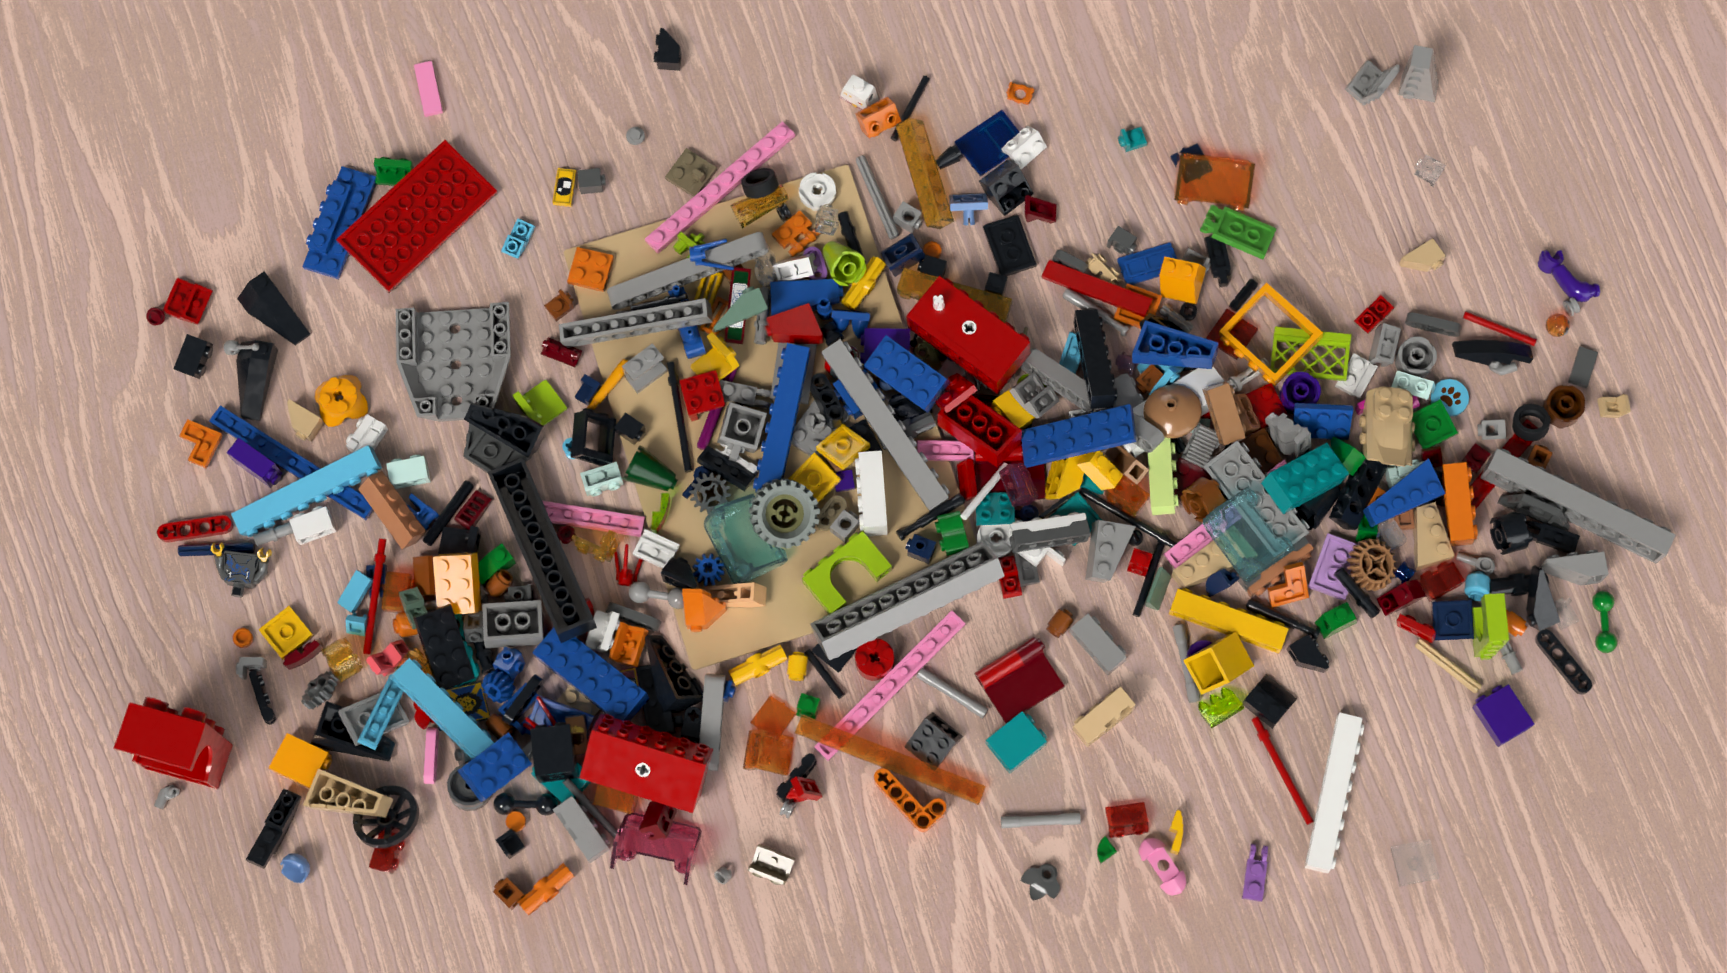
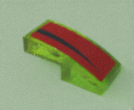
M661 493L660 512L652 511L651 531L655 534H658L667 518L671 500L669 493Z

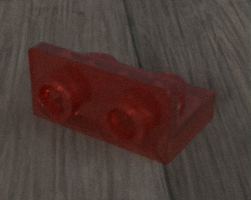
M1144 802L1105 807L1110 838L1148 833V817Z
M385 830L378 835L377 839H384ZM405 840L392 847L374 848L368 868L393 875V871L398 868L400 861L398 855L399 851L404 849Z

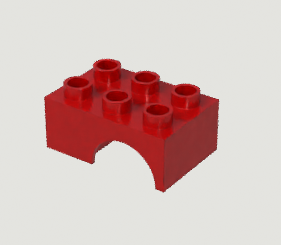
M145 697L143 705L129 702L114 745L115 750L134 754L132 761L146 770L215 789L219 788L233 746L232 743L223 737L224 728L215 725L216 721L206 718L207 714L201 711L183 707L181 715H178L179 711L169 708L168 703L155 698Z

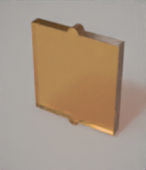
M770 695L750 723L761 730L762 734H766L777 741L796 713L786 707L784 702L781 703Z

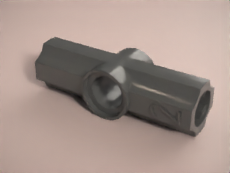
M930 411L913 419L909 418L902 421L906 428L905 434L907 437L912 436L913 439L918 437V434L936 427ZM879 439V442H880L882 448H883L884 450H886V447L884 446V444L882 443V441Z

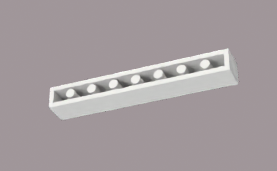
M1340 712L1336 716L1304 868L1327 874L1331 869L1335 868L1336 858L1333 857L1334 851L1339 849L1340 838H1337L1339 830L1342 831L1344 826V819H1341L1342 813L1347 810L1349 800H1346L1347 792L1350 793L1353 782L1350 781L1351 773L1354 774L1357 762H1354L1355 754L1358 755L1360 750V743H1357L1359 735L1362 736L1364 731L1361 717Z

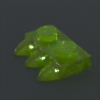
M1221 688L1222 698L1217 695H1210L1211 705L1201 701L1198 704L1202 718L1211 729L1245 709L1239 698L1228 688Z

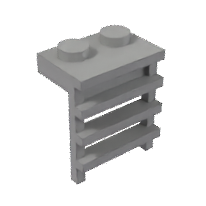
M1367 60L1345 90L1365 106L1367 103L1369 104L1371 101L1381 97L1400 71V66L1397 64L1382 72Z

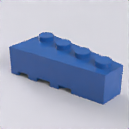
M1429 458L1363 510L1370 527H1374L1446 494Z

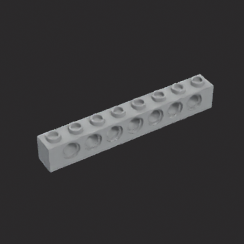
M704 298L559 324L560 341L564 346L570 348L713 323L711 304Z

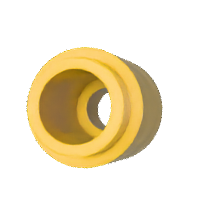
M793 652V655L788 656L787 675H789V680L804 681L807 673L808 657L804 656L803 652Z

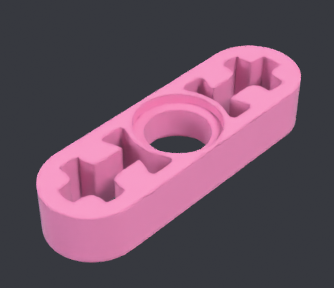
M427 727L424 784H435L439 741L438 727Z

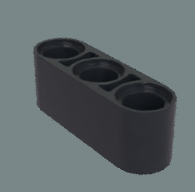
M817 373L811 378V394L821 414L825 417L828 427L833 429L839 428L843 423V408L826 375ZM818 383H819V384H822L823 386L818 387V386H816L815 384H818ZM828 399V400H830L831 402H828V403H827V402H824L823 400ZM837 415L839 418H832L831 416Z

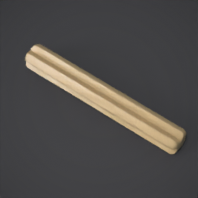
M1420 638L1415 644L1418 650L1476 694L1481 689L1482 685L1423 638Z

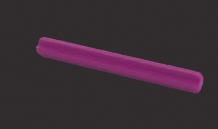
M738 367L722 380L733 382ZM723 407L709 411L697 443V448L704 450L708 446Z

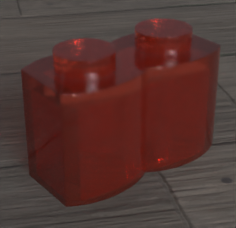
M1445 561L1439 564L1436 571L1431 572L1428 570L1420 575L1421 579L1419 580L1429 602L1458 588L1465 582L1453 561L1450 563Z

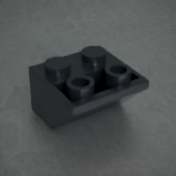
M1008 159L979 180L987 197L1004 216L1023 203L1025 196H1032L1034 194L1020 167Z

